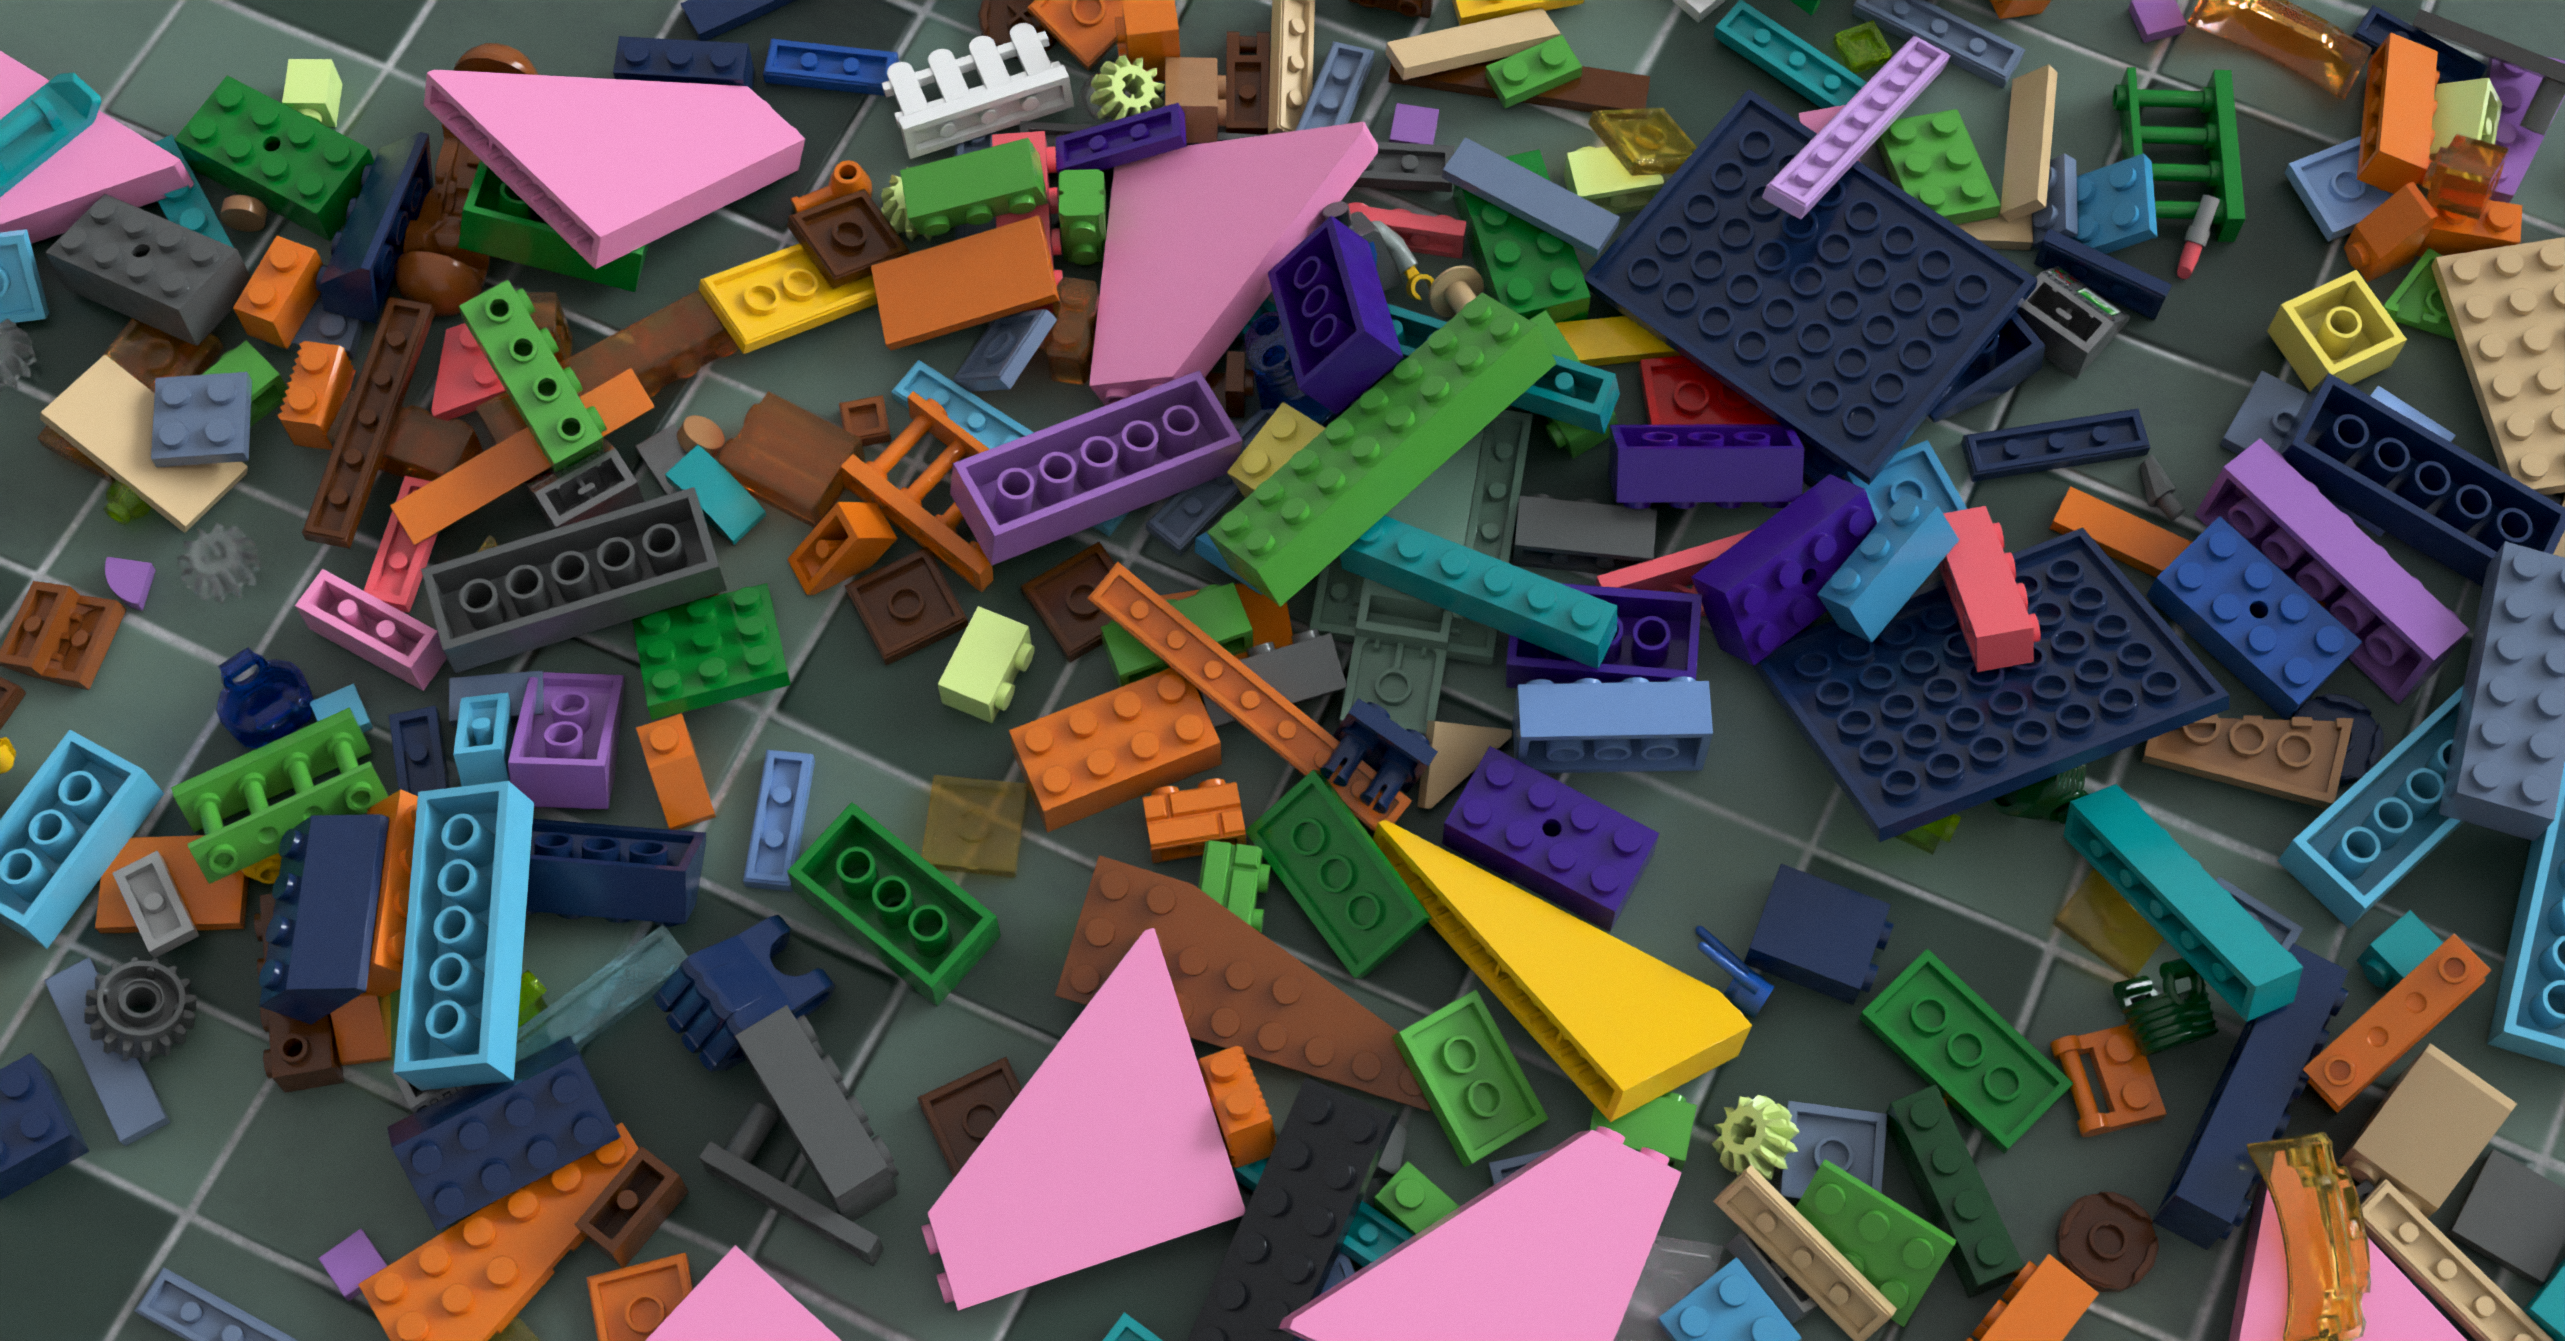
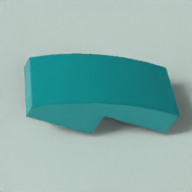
M698 444L665 473L667 483L678 492L695 487L706 522L733 545L766 516V511L751 494Z

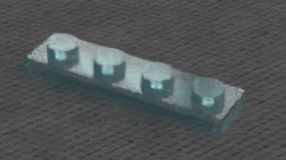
M662 924L518 1028L515 1059L520 1061L571 1035L579 1050L655 995L678 969L680 964L689 956L664 924Z

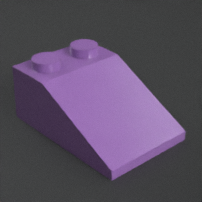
M544 672V715H535L538 678L529 677L508 760L510 782L534 802V807L608 809L616 772L625 683L624 675Z

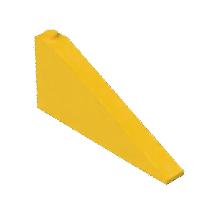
M1387 820L1378 822L1373 841L1430 914L1432 919L1428 922L1609 1122L1626 1115L1739 1055L1752 1024L1717 989Z

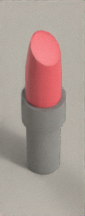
M2209 195L2202 196L2193 223L2189 225L2184 239L2186 242L2177 269L2179 278L2188 279L2191 276L2202 248L2206 247L2211 233L2209 229L2220 199Z

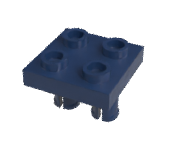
M1358 698L1333 734V737L1339 741V744L1327 762L1322 765L1320 771L1329 780L1336 768L1341 765L1342 769L1333 783L1340 787H1345L1363 760L1377 773L1365 791L1361 793L1360 799L1365 805L1369 806L1378 792H1381V797L1372 810L1384 814L1400 789L1405 793L1409 792L1428 768L1438 751L1433 749L1428 739L1418 731L1413 729L1405 730L1392 721L1389 713L1378 704L1373 702L1365 703Z

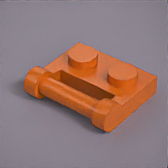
M2129 1024L2079 1036L2068 1035L2050 1043L2054 1059H2060L2065 1076L2073 1082L2070 1090L2080 1116L2077 1125L2081 1137L2096 1136L2159 1121L2167 1114L2147 1057L2141 1055V1049L2136 1047L2137 1041L2132 1038L2133 1032L2128 1029ZM2089 1053L2109 1113H2099L2079 1055Z

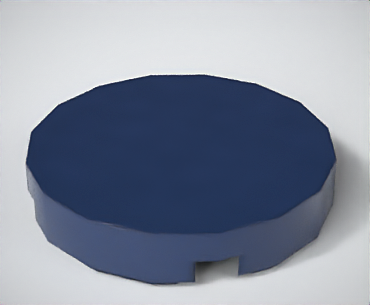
M2328 693L2317 696L2307 703L2305 702L2294 713L2293 717H2312L2313 721H2335L2336 718H2354L2339 781V786L2357 782L2377 764L2384 750V733L2380 724L2378 723L2377 725L2370 716L2372 712L2363 703L2347 695Z

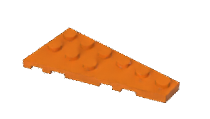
M621 1122L616 1125L621 1136L620 1138L481 1208L359 1283L361 1291L389 1340L488 1341L495 1333H501L555 1273L553 1268L570 1249L574 1252L585 1240L575 1226V1223L638 1151V1146L624 1124Z

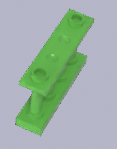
M350 707L171 787L173 796L192 830L196 832L204 829L205 836L188 843V848L209 884L279 853V845L286 831L293 829L312 815H362L367 813V809L388 797L371 762L358 765L357 758L372 751ZM339 767L340 775L314 786L313 778ZM294 787L296 795L272 806L268 805L267 799ZM249 808L251 815L225 827L223 826L222 819Z

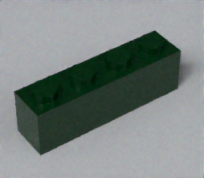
M1932 1085L1892 1101L1885 1112L1887 1114L1886 1126L1933 1225L1957 1240L1948 1256L1968 1298L1970 1299L2014 1281L2025 1266L1937 1085Z

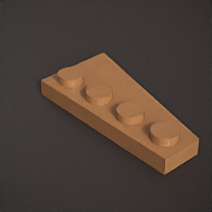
M2215 714L2147 740L2142 762L2327 809L2336 799L2354 718H2336L2335 721H2313L2312 717H2292L2291 720L2263 719V716L2243 715L2242 719L2218 718Z

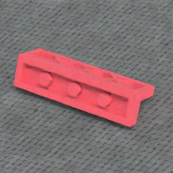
M1755 529L1599 575L1596 578L1595 586L1698 594L1691 576ZM1693 584L1691 589L1685 587L1687 585ZM1701 603V617H1702V616H1706V613H1705L1704 608H1703L1702 603Z

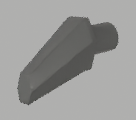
M2152 454L2140 465L2147 502L2150 507L2158 505L2165 515L2173 521L2185 511V508L2174 497L2173 492L2176 490V487Z

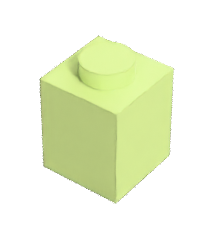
M288 59L282 104L327 127H336L342 82L332 59Z

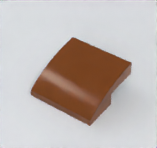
M33 581L0 649V666L53 683L89 690L127 609L117 600L84 596L78 594L70 586Z

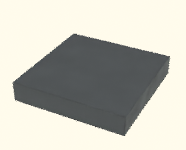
M2492 1149L2487 1154L2447 1235L2539 1287L2545 1282L2565 1242V1189L2501 1152Z

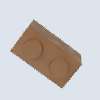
M1165 57V106L1179 102L1185 113L1186 143L1217 142L1218 126H1226V75H1218L1217 58Z

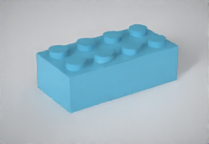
M72 730L67 732L0 819V922L48 949L122 848L164 795V792L145 770Z

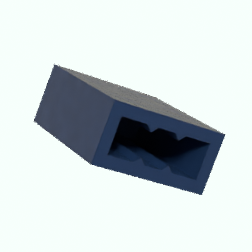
M1780 864L1744 963L1854 1005L1860 990L1867 993L1870 992L1879 966L1870 962L1875 948L1885 950L1894 923L1886 921L1891 904Z

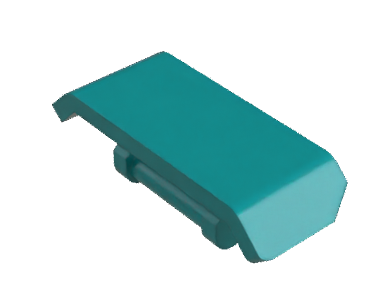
M74 72L56 75L0 120V197L94 123L101 105V97Z

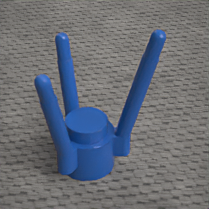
M1697 926L1695 929L1696 933L1705 941L1698 943L1699 951L1733 977L1724 994L1732 999L1730 1002L1742 1014L1746 1013L1755 1019L1775 986L1765 981L1763 976L1749 968L1703 926Z

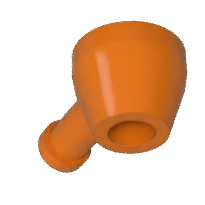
M846 160L837 164L829 179L828 186L801 197H792L790 200L794 212L798 213L865 189L869 196L872 197V182L867 172L858 163Z

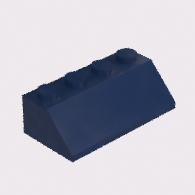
M418 132L379 149L373 165H366L362 174V190L359 197H352L347 208V224L343 232L337 231L331 247V260L328 266H321L317 275L316 290L321 292L324 311L376 324L395 280V261L404 254L403 246L409 221H417L424 198L430 189L434 187L429 134Z
M382 814L312 815L293 829L286 831L279 845V855L282 856L280 872L272 889V896L275 899L273 918L267 927L265 935L266 941L269 943L266 963L263 965L259 975V985L262 987L259 1007L312 1025L366 992L389 817Z
M533 819L526 915L543 912L555 913L565 919H578L584 916L605 917L607 921L613 923L642 920L653 921L655 925L662 927L686 924L697 902L706 847V832Z

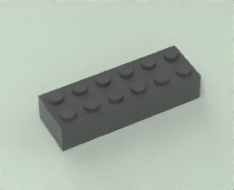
M695 487L421 569L441 646L455 673L727 591Z

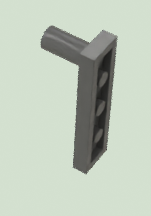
M2419 9L2412 23L2419 30L2542 78L2519 126L2544 136L2565 95V64Z
M754 1101L724 1149L709 1141L699 1156L706 1172L874 1267L884 1251L879 1236L750 1164L779 1119V1116L773 1110Z

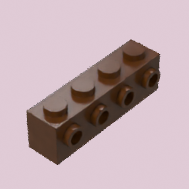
M272 893L260 895L261 913H255L254 915L256 936L259 942H263L264 957L257 960L258 977L263 965L266 963L269 943L266 941L265 935L267 927L273 918L275 905ZM260 1007L262 1026L266 1033L269 1032L270 1049H265L263 1052L264 1068L269 1079L273 1078L285 1093L344 1083L343 1065L340 1063L330 1014L311 1025Z

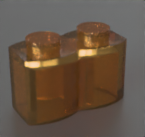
M1063 277L1057 285L1060 301L1053 302L1054 315L1057 321L1044 338L1045 351L1053 381L1084 385L1091 374L1092 345L1095 339L1099 305L1098 290L1093 280Z

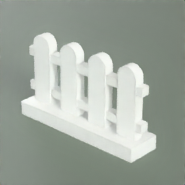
M1019 23L1010 30L1011 42L996 46L992 38L978 36L969 44L971 55L955 59L950 50L938 49L933 51L928 57L930 68L914 72L912 66L906 62L892 64L887 70L889 81L883 82L882 87L886 98L895 95L901 111L894 113L897 125L901 129L909 158L913 159L1018 125L1021 121H1031L1074 107L1070 78L1065 66L1060 65L1059 61L1050 63L1044 47L1050 46L1046 32L1037 33L1031 24ZM1017 56L1024 72L1009 76L1003 60ZM976 69L983 85L968 89L962 73ZM936 82L942 98L927 103L921 87Z

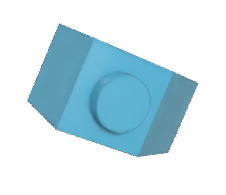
M508 692L461 698L453 753L461 786L510 781L508 760L513 744V729Z

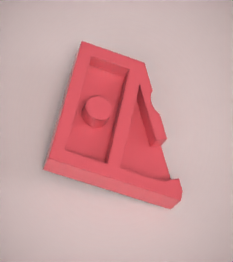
M465 323L446 329L431 408L436 424L510 399Z

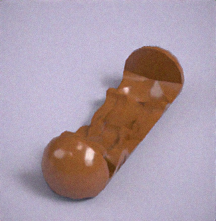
M485 43L469 49L461 56L454 67V71L538 75L537 70L527 56L517 49L499 43ZM442 124L444 141L436 163L435 186L430 189L424 198L417 221H409L403 246L404 254L394 264L395 282L402 297L405 300L431 304L435 311L434 316L436 317L460 314L459 305L482 294L490 259L492 258V256L458 248L462 212L480 159L444 124Z

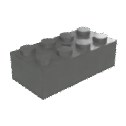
M104 194L45 252L65 289L195 346H198L233 310L235 303L251 278L237 249L107 194Z
M785 1005L735 1035L748 1066L840 1215L854 1222L898 1194L893 1178L898 1176L899 1173L893 1163L894 1159L879 1135L870 1139L874 1133L867 1122L869 1119L854 1094L845 1099L849 1092L842 1082L844 1079L830 1055L824 1056L825 1054L818 1043L819 1039L804 1014L796 1019L788 1005Z

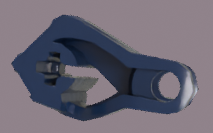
M780 915L770 916L734 937L693 953L680 964L678 969L653 996L654 1001L662 1011L670 1012L666 1017L669 1026L677 1034L684 1033L681 1040L691 1053L701 1052L699 1059L710 1072L718 1070L727 1071L746 1060L735 1037L738 1033L785 1005H788L796 1019L803 1014L807 1017L830 999L836 985L823 969L816 968L809 973L795 977L784 975L774 968L771 959L786 948L791 930L790 926Z

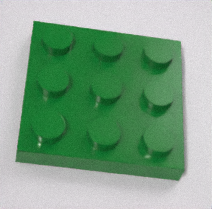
M768 583L743 587L736 591L708 598H700L632 619L646 702L651 720L791 685Z

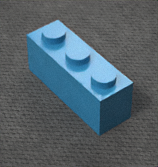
M1904 492L1817 595L1840 629L1872 643L1957 544L1959 538L1937 504Z

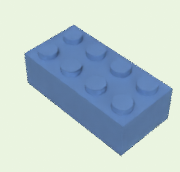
M1682 676L1672 678L1668 682H1649L1645 678L1633 677L1625 679L1620 683H1601L1597 679L1584 678L1574 683L1554 684L1546 679H1536L1526 684H1518L1512 720L1514 758L1542 773L1703 770L1713 735L1709 681H1696L1692 677Z

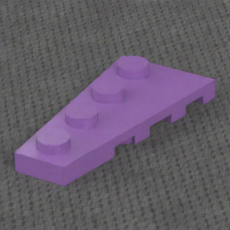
M2489 58L2486 78L2490 79L2502 102V109L2489 175L2468 177L2465 195L2510 203L2544 138L2543 135L2519 126L2542 78ZM2551 58V59H2553V60H2556V61H2558V62H2561V63H2564V64H2565V61H2563V60Z

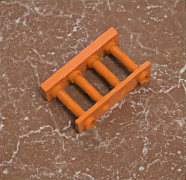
M913 391L907 397L909 414L913 421L874 462L867 461L864 463L852 454L840 466L843 484L864 502H877L888 521L923 548L928 547L932 555L982 593L994 580L993 568L978 542L971 541L968 543L956 534V527L964 519L956 503L954 502L943 515L936 514L933 516L922 508L921 500L952 469L953 463L958 462L961 458L966 459L987 451L989 448L949 419L947 412L938 402L931 398L925 400ZM927 432H930L948 446L908 488L902 487L899 490L887 481L888 477L886 474Z
M2454 933L2302 1069L2309 1076L2307 1084L2338 1114L2486 981L2484 977L2492 970Z

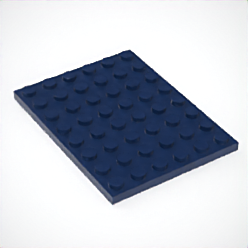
M1748 89L1586 273L1584 279L1590 292L1783 426L1794 429L1797 436L1870 485L2034 291L2038 279L1858 160L1801 220L1762 198L1766 186L1817 133Z
M2084 528L2012 554L2016 567L2015 581L2016 583H2023L2026 588L2028 597L2027 612L2028 614H2036L2040 626L2041 640L2034 642V662L1977 672L1942 579L1918 588L1872 643L1840 629L1835 620L1795 634L1753 666L1879 842L2228 710L2230 695Z

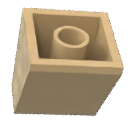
M2430 1043L2399 1075L2339 1162L2348 1168L2349 1174L2360 1184L2367 1179L2376 1187L2381 1181L2387 1179L2428 1219L2440 1208L2517 1103Z

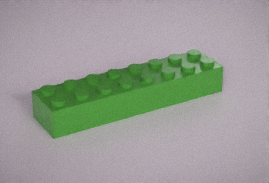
M1483 292L1468 302L1459 313L1443 327L1435 331L1427 341L1405 360L1399 362L1388 375L1372 389L1366 391L1357 402L1336 420L1328 424L1325 430L1302 450L1296 452L1286 464L1270 478L1262 482L1255 491L1232 511L1226 513L1207 532L1229 568L1281 607L1557 364L1537 324Z

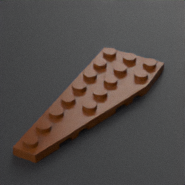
M1099 855L1055 996L1087 1006L1145 930L1155 928L1190 1038L1225 1049L1240 1046L1243 1047L1244 1054L1430 1112L1431 1106L1392 1038L1393 1035L1398 1033L1396 1029L1193 884Z

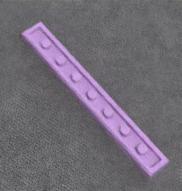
M1913 36L1766 186L1762 198L1801 220L1946 68L1950 55L1919 37Z

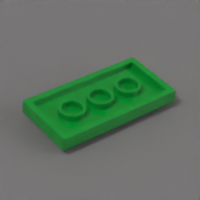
M1313 769L1245 830L1255 846H1259L1262 849L1266 861L1271 865L1272 869L1354 979L1362 980L1432 919L1319 770Z
M1926 949L1859 1016V1019L1927 1083L1931 1086L1936 1084L1941 1096L2003 1154L2073 1085L2069 1078L1929 949Z

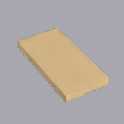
M103 355L40 412V420L186 533L247 474L248 466L243 462L156 467L151 460L155 393L108 356Z

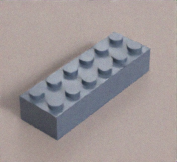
M2505 541L2486 568L2439 814L2536 841L2554 821L2565 763V558Z

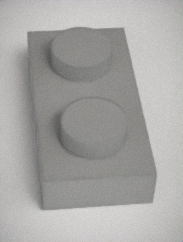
M158 851L112 873L148 952L154 958L199 936L169 869Z

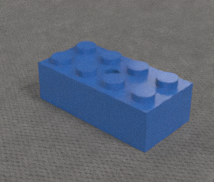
M2220 516L2156 577L2146 595L2284 720H2288L2349 660L2362 643L2358 637Z

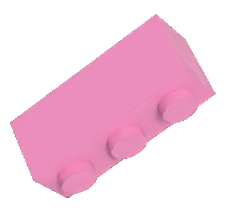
M324 569L320 571L295 605L310 630L422 691L425 690L447 659L437 630Z

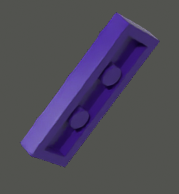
M1178 102L1056 137V170L1058 174L1064 170L1099 169L1101 171L1187 147L1185 113Z

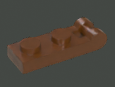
M1227 31L1226 133L1269 135L1270 32H1257V36H1240V31ZM1240 53H1257V55H1240Z

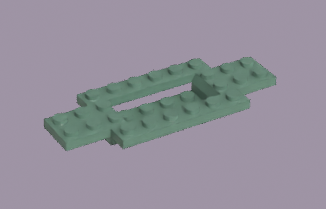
M1360 396L1356 401L1352 402V403H1351V406H1352L1355 402H1357V401L1361 398V396ZM1503 410L1385 516L1462 546L1465 544V547L1509 563L1533 414ZM1340 555L1319 574L1309 630L1318 628L1320 636L1331 633L1335 641L1354 643L1340 724L1356 700L1360 698L1365 703L1373 702L1384 708L1389 713L1390 719L1405 730H1416L1425 737L1428 720L1436 721L1446 658L1492 665L1498 633L1497 629L1344 570L1341 566Z

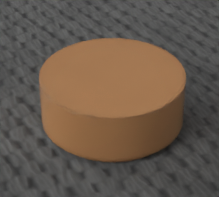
M232 195L223 200L220 219L225 225L233 229L255 232L264 228L268 210L256 198L246 195Z
M693 415L687 417L677 431V440L687 453L698 444L714 458L725 443V436L719 426L702 416Z

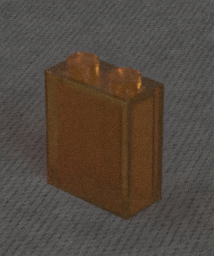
M768 391L760 404L756 403L749 409L744 420V426L736 438H731L725 443L720 453L719 463L751 496L815 528L846 489L843 484L840 466L852 454L864 462L865 454L860 437Z

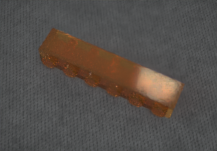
M697 290L559 364L562 369L570 366L583 388V391L577 393L579 397L632 368L649 398H651L666 385L680 378H688L694 375L702 366L719 357L732 355L739 347L701 292ZM506 391L476 407L483 426L495 445L527 427Z

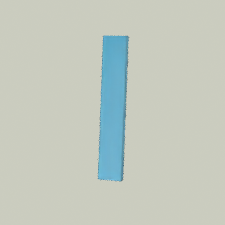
M920 360L913 365L891 391L893 400L908 409L907 397L913 391L925 400L928 398L935 400L945 409L949 419L989 449L1034 433ZM1128 513L1093 527L1110 537Z

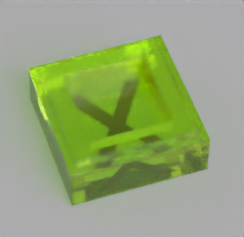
M1874 20L1838 32L1834 36L1833 43L1849 71L1854 74L1887 63L1892 57L1893 52Z

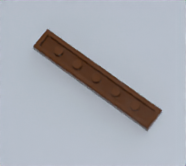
M1504 58L1402 80L1391 63L1388 82L1499 99L1485 77L1486 66ZM1582 66L1581 77L1522 102L1644 120L1651 76Z
M388 297L302 531L305 540L350 549L435 315L431 304Z

